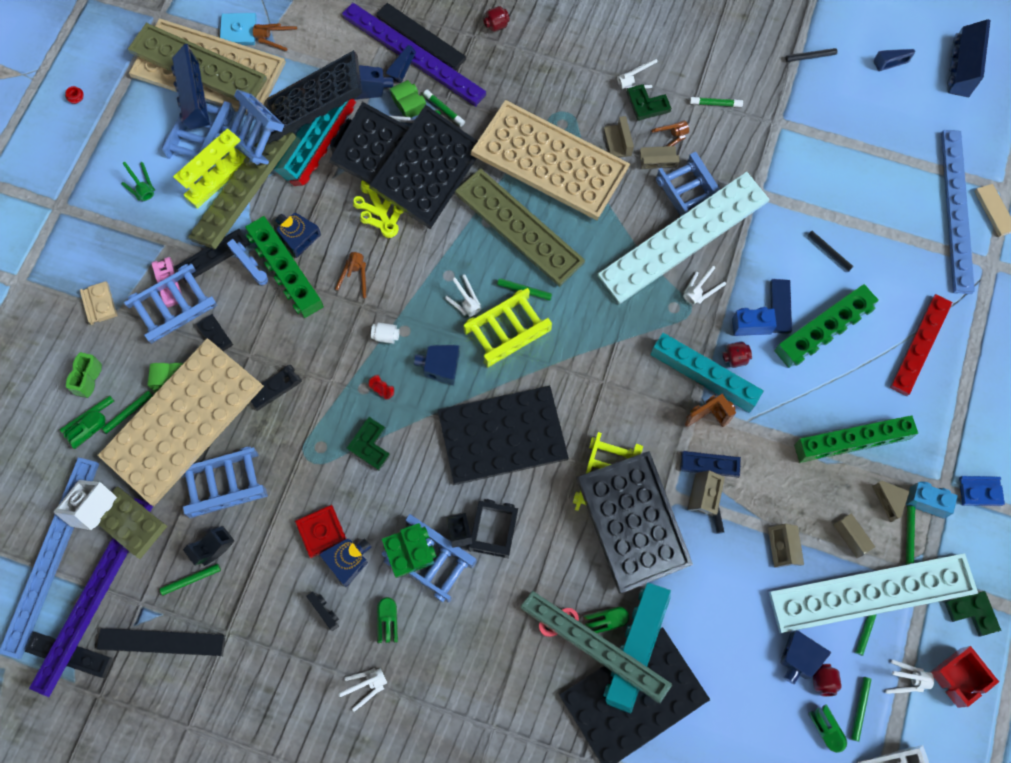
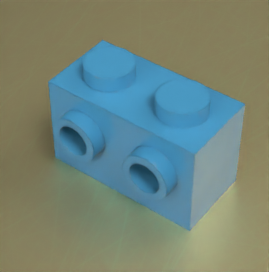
M920 481L909 488L905 505L915 506V509L944 519L954 514L958 495L951 493L948 489H938L932 487L928 482Z

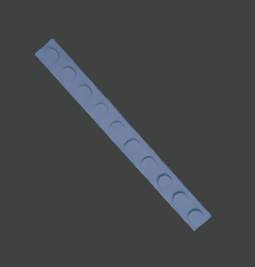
M943 130L941 141L953 293L973 294L975 287L962 133L959 130Z
M78 457L60 503L79 480L93 481L99 463ZM56 514L0 648V654L22 659L74 527H70Z

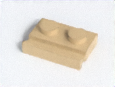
M107 281L89 286L85 290L80 289L87 319L91 325L97 321L101 322L117 317Z

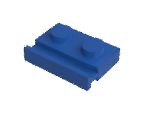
M959 477V481H961L962 506L1005 505L1003 487L1000 482L1001 477Z

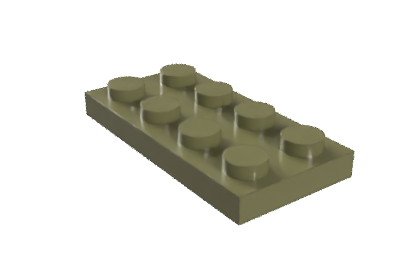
M117 486L112 492L117 498L114 500L113 506L101 517L98 525L135 557L141 559L168 526Z

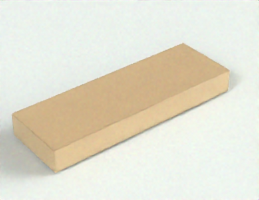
M990 184L977 188L974 192L998 237L1010 234L1011 216L994 185Z

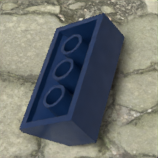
M986 19L963 26L960 32L955 34L953 39L955 47L951 53L953 61L949 67L951 75L947 82L949 94L969 98L984 78L991 20Z
M184 44L172 58L173 66H171V69L176 77L174 86L179 94L177 103L182 113H179L182 124H185L191 130L208 126L210 122L199 62L188 44Z

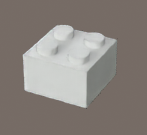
M79 480L55 509L54 513L70 527L92 530L100 523L104 513L113 506V502L117 497L100 482Z

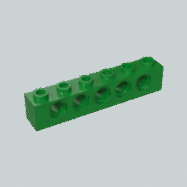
M262 216L245 226L248 232L246 234L247 239L251 244L255 243L257 254L260 258H265V266L269 272L273 270L275 281L279 286L283 285L285 288L283 293L288 300L292 299L295 303L292 306L296 313H301L304 318H307L322 309L324 306L320 297L266 217ZM281 266H286V268L282 270L279 269ZM296 280L294 283L289 284V281ZM300 294H306L303 298H298Z
M865 284L861 285L781 342L774 352L788 368L794 364L795 366L800 365L805 360L804 357L806 355L812 356L819 350L820 345L824 344L826 346L834 339V335L838 334L840 336L848 329L847 326L849 324L855 325L862 319L861 316L863 314L869 315L876 309L875 305L879 299ZM825 325L830 326L831 330L827 329ZM810 335H814L817 340L812 339ZM796 345H800L803 350H799Z
M910 415L800 438L794 444L799 463L911 440L919 433L913 416Z

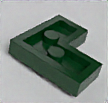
M644 84L627 88L626 93L638 121L671 112L672 108L666 94L649 98Z
M368 417L346 449L380 471L390 457V453L375 443L386 428L371 417Z
M986 591L944 602L952 622L971 617L979 637L1002 631Z

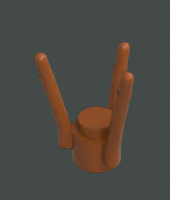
M280 23L255 24L253 36L258 39L259 43H265L287 51L286 47L268 41L266 38L270 37V30H297V26H281Z
M683 120L651 130L654 133L671 129L672 135L678 138L667 146H674L679 141L685 139V135L689 133V126Z
M357 252L349 254L335 290H339L346 273L347 277H350L352 271H359L361 269L362 296L366 298V263L363 262L364 256Z

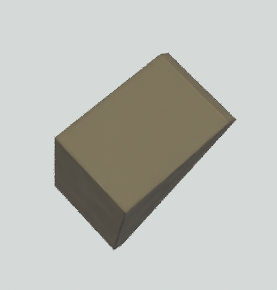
M880 481L872 486L890 522L901 518L909 491L885 481Z

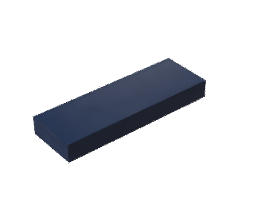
M772 279L770 281L771 309L775 310L777 325L773 333L791 334L790 280Z
M689 451L681 452L680 471L698 473L709 470L721 476L740 477L741 457Z

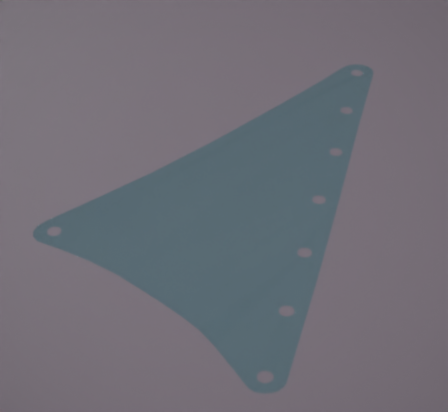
M561 111L552 114L547 120L556 126L559 120H566L568 127L563 130L581 138L577 119L574 115ZM506 173L498 184L584 258L585 264L559 287L493 227H484L482 225L483 219L476 213L393 323V325H397V329H400L402 326H408L411 329L410 335L407 337L399 335V340H395L394 344L379 342L303 444V454L308 461L314 464L329 463L350 453L346 448L368 417H371L386 428L379 437L382 438L438 413L439 409L452 407L500 385L566 359L681 322L692 313V305L684 299L683 294L663 275L619 305L598 277V273L635 249L637 245L621 224L609 203L597 221ZM453 271L455 278L470 298L471 295L462 277L466 275L477 300L481 304V310L476 315L469 317L467 314L464 316L461 311L445 299L448 296L462 308V303L466 300L453 280H444V272ZM499 278L552 293L551 301L529 295V299H527L539 319H550L552 322L551 331L492 366L487 367L484 363L486 351L473 332L467 335L464 333V324L470 318H477L513 297L514 293L517 292L498 286ZM670 303H678L681 308L678 313H671L668 309ZM521 304L511 309L524 329L528 330L533 327L534 323ZM505 313L495 318L508 338L512 339L517 336L518 332ZM489 322L479 327L492 348H497L501 345V340ZM459 345L460 354L454 386L425 377L424 367L414 365L415 355H427L428 346ZM379 375L381 381L386 382L387 386L394 387V395L390 399L385 400L383 396H380L372 388H370L369 393L363 395L359 393L358 386L361 383L369 384V379L372 376ZM323 441L327 444V450L324 453H317L315 451L317 442Z

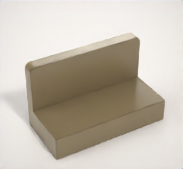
M622 116L619 117L618 125L604 127L609 153L618 158L632 156L634 148L627 118Z
M675 146L643 147L640 149L641 169L676 168L680 162L679 155H676Z
M709 470L696 473L688 510H700L710 515H717L725 477Z
M852 513L833 524L856 558L867 554L875 548V545Z
M781 524L768 527L774 567L804 565L798 526Z

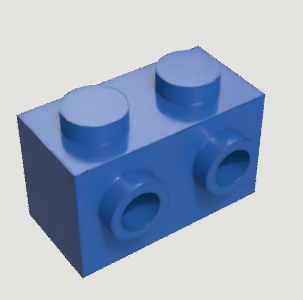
M760 307L754 310H749V308L737 310L732 318L734 336L771 335L777 327L775 310L768 309L767 307Z

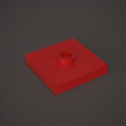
M333 505L295 521L310 558L320 555L322 552L347 539Z

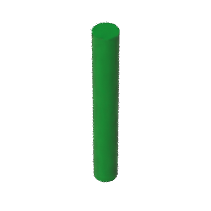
M499 278L497 283L498 286L515 291H523L528 288L530 291L529 295L549 301L552 298V293Z
M149 390L146 391L107 423L102 430L108 434L153 397Z
M108 396L59 430L64 434L93 411L100 412L115 402L114 399Z
M907 506L906 565L914 564L915 506Z
M213 565L161 587L160 592L163 596L220 572V565Z
M877 614L867 616L855 651L860 656L864 655Z
M863 677L851 734V740L856 742L860 741L872 681L868 677Z

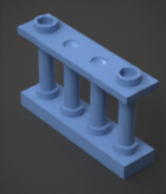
M236 90L234 97L240 101L239 110L232 127L222 125L221 129L225 131L228 128L240 138L241 141L237 146L250 158L251 162L268 165L269 161L262 155L271 132H274V130L282 132L284 124L252 94ZM247 110V117L241 131H239L238 129ZM255 117V125L249 139H247V134ZM262 125H264V131L261 135L257 147L255 148L254 144L257 140Z
M224 101L220 108L206 104L207 111L216 114L217 117L215 121L210 122V125L204 126V128L210 129L205 137L185 131L187 126L182 124L179 116L170 135L162 146L166 157L171 159L174 152L191 158L197 156L224 132L221 129L222 125L229 126L235 114L232 104ZM181 138L203 144L200 151L197 152L178 146Z
M697 152L689 155L687 165L668 174H665L664 170L660 168L656 177L657 184L663 188L680 217L689 212L688 209L702 203L720 190ZM689 171L693 172L696 177L695 180L676 189L674 188L670 180ZM697 186H702L705 194L686 203L679 196Z
M192 264L181 266L177 273L139 294L134 293L127 298L128 300L124 302L129 309L134 306L148 328V333L145 334V337L151 344L218 306L212 296L209 298L208 296L205 297L191 273L196 270ZM184 277L199 300V304L194 307L187 304L175 285L177 281ZM167 287L182 309V313L176 317L171 315L158 292ZM149 297H152L165 318V323L159 327L153 323L141 303Z
M244 447L239 452L192 464L182 475V477H186L190 497L189 505L183 506L184 514L189 518L268 497L266 488L263 485L257 484L252 458L259 456L255 448ZM244 460L249 486L248 489L240 491L237 488L232 463ZM225 466L230 490L228 494L223 496L218 495L213 472L214 468ZM203 471L206 474L210 493L209 499L205 501L198 499L193 475Z
M409 514L405 520L408 527L420 523L421 528L425 526L429 538L426 539L428 547L436 544L441 547V553L424 577L416 572L409 573L408 575L435 592L433 596L441 602L445 600L450 602L451 596L447 594L463 569L468 566L473 568L477 563V559L460 547L452 548L451 541ZM383 551L382 556L385 558L383 562L391 567L387 553ZM453 555L458 559L456 561L457 565L439 589L430 582L446 558Z

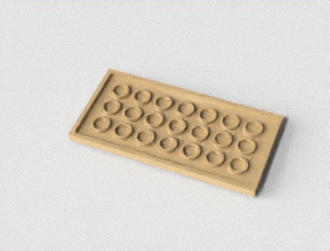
M160 18L155 27L265 74L268 80L256 96V99L263 105H265V100L269 97L286 64L285 58ZM137 57L129 72L132 78L177 92L174 86L176 77L171 71ZM203 86L206 102L222 107L224 101L232 104L234 111L238 112L240 107L239 101Z
M507 100L502 104L471 151L472 156L597 221L630 166V163Z
M207 338L97 456L150 505L155 506L264 386Z

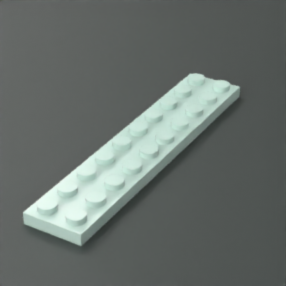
M745 172L598 273V277L620 305L768 203L769 198L749 173Z
M965 553L769 592L779 633L978 594Z

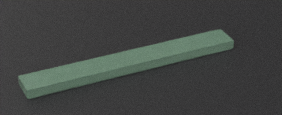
M533 590L520 606L523 611L658 703H661L671 688L672 683Z

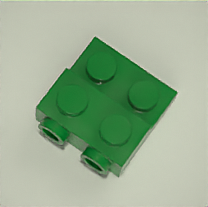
M420 523L400 530L401 532L382 539L395 578L435 564L433 560L436 557L432 545L428 547L426 539L429 538L426 527L421 528Z

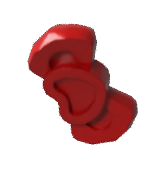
M374 375L369 379V387L380 396H383L385 400L390 399L394 395V387L387 386L386 382L381 381L379 375Z

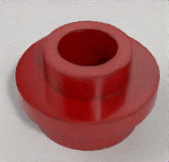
M71 86L66 90L65 97L68 102L76 104L83 100L84 93L80 88Z

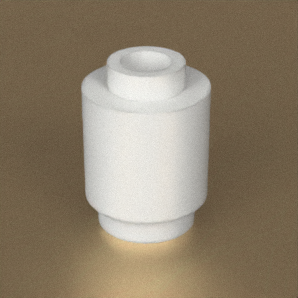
M373 324L371 339L392 344L395 343V340H399L400 329H397V325Z

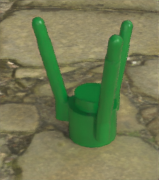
M123 162L124 167L137 184L135 186L136 190L132 189L125 182L121 184L138 201L151 199L154 196L155 188L151 184L144 163L140 162L147 183L140 182L127 163Z

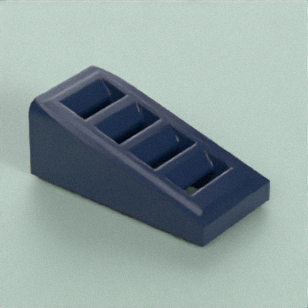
M408 45L385 73L388 77H393V80L399 83L403 81L416 54L412 46Z
M914 49L879 51L874 58V64L878 71L909 63L916 51Z

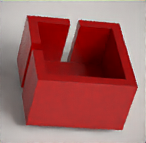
M971 646L960 648L930 671L942 688L948 689L945 692L957 708L969 707L982 697L981 694L987 693L999 683V680Z

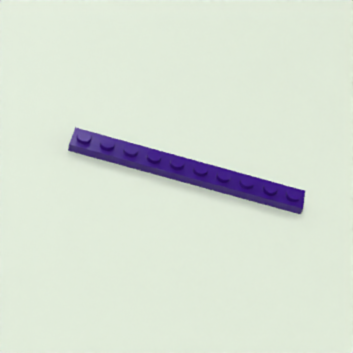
M352 3L342 13L345 20L397 55H400L408 45L412 46L416 51L411 62L412 65L476 107L486 96L484 89L355 3Z
M134 498L138 503H140L143 507H145L148 511L151 512L153 508L152 505H150L147 501ZM114 538L110 541L30 685V690L50 697L129 552Z

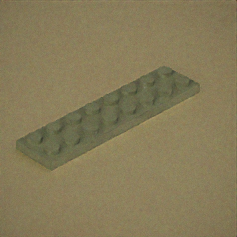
M145 23L128 48L131 54L172 72V58L184 44H188L199 62L203 86L238 101L234 97L236 90L250 93L256 98L268 80L265 74L149 23Z
M288 133L278 141H273L270 144L266 143L262 155L269 161L268 165L263 163L255 164L247 156L238 170L234 172L230 181L224 186L219 196L213 201L207 212L204 213L202 219L193 228L188 238L192 242L216 249L293 143L296 135Z
M481 168L455 191V195L559 287L585 264L584 258Z

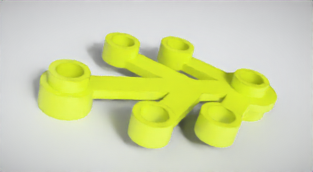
M362 180L360 189L363 193L369 194L374 206L366 203L361 196L354 198L353 206L357 209L365 210L360 215V221L364 224L380 228L383 236L387 238L396 236L399 230L396 223L400 214H403L404 211L397 209L394 205V213L389 220L387 212L392 203L385 199L382 205L377 193L369 188L370 185L366 184L367 182ZM371 213L379 216L381 221L372 218Z

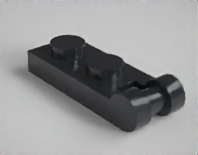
M287 365L281 372L262 383L264 387L251 400L257 411L302 382L300 376L295 374V369L292 365ZM289 377L290 380L285 383L283 379Z

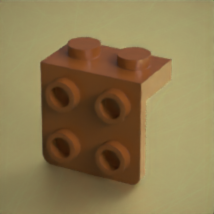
M723 394L718 397L713 395L705 401L706 404L700 407L698 405L690 411L691 414L686 417L685 425L689 427L712 412L720 425L724 427L735 416V406L731 401H727Z

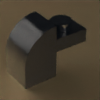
M224 526L209 530L202 540L186 545L183 551L194 565L202 563L205 566L225 553L235 540Z

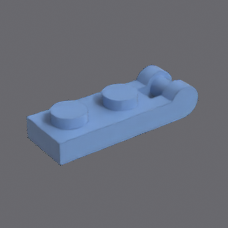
M233 239L227 243L229 249L256 282L262 286L268 283L267 274L256 268L257 262L252 256L247 257L244 253L246 251L244 246L240 242L236 243Z

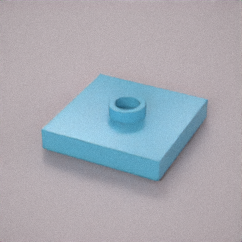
M256 13L222 14L220 38L241 45H255L256 38L253 36V27L257 23Z

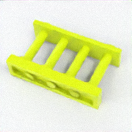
M228 128L173 176L183 187L189 188L183 195L197 209L232 178L234 172L238 170L246 158L242 152L235 148L241 141L240 138ZM229 152V154L221 160V158ZM216 164V166L208 172V170Z
M528 288L523 291H517L508 300L477 318L473 317L465 322L464 333L467 335L473 332L486 351L484 363L487 367L492 366L551 331L552 322L550 319H539L528 303L527 299H529L530 294ZM518 304H521L534 323L533 327L528 330L523 328L511 310ZM505 313L518 332L517 336L512 339L507 337L495 319ZM489 322L502 342L497 348H492L479 328Z
M598 432L596 438L592 437L589 448L592 449V453L585 474L589 473L592 467L601 469L612 465L594 459L597 449L628 459L641 454L643 446L635 444L633 449L627 450L600 441L602 433ZM581 490L580 493H575L573 503L576 504L575 510L577 511L581 504L586 505Z

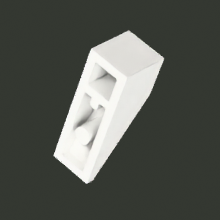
M920 745L857 763H929L924 746Z

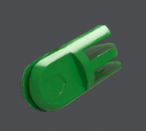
M93 411L67 430L63 436L72 448L76 449L103 428L106 422L105 416L98 411Z
M390 597L382 598L377 604V643H382V622H384L385 643H390V622L393 624V642H398L397 605Z
M614 607L583 615L584 620L603 616V618L585 623V626L588 628L605 624L606 626L592 629L597 634L623 627L629 621V614L622 607Z
M825 704L822 708L815 709V712H808L829 750L835 753L843 752L847 747V739L828 705Z

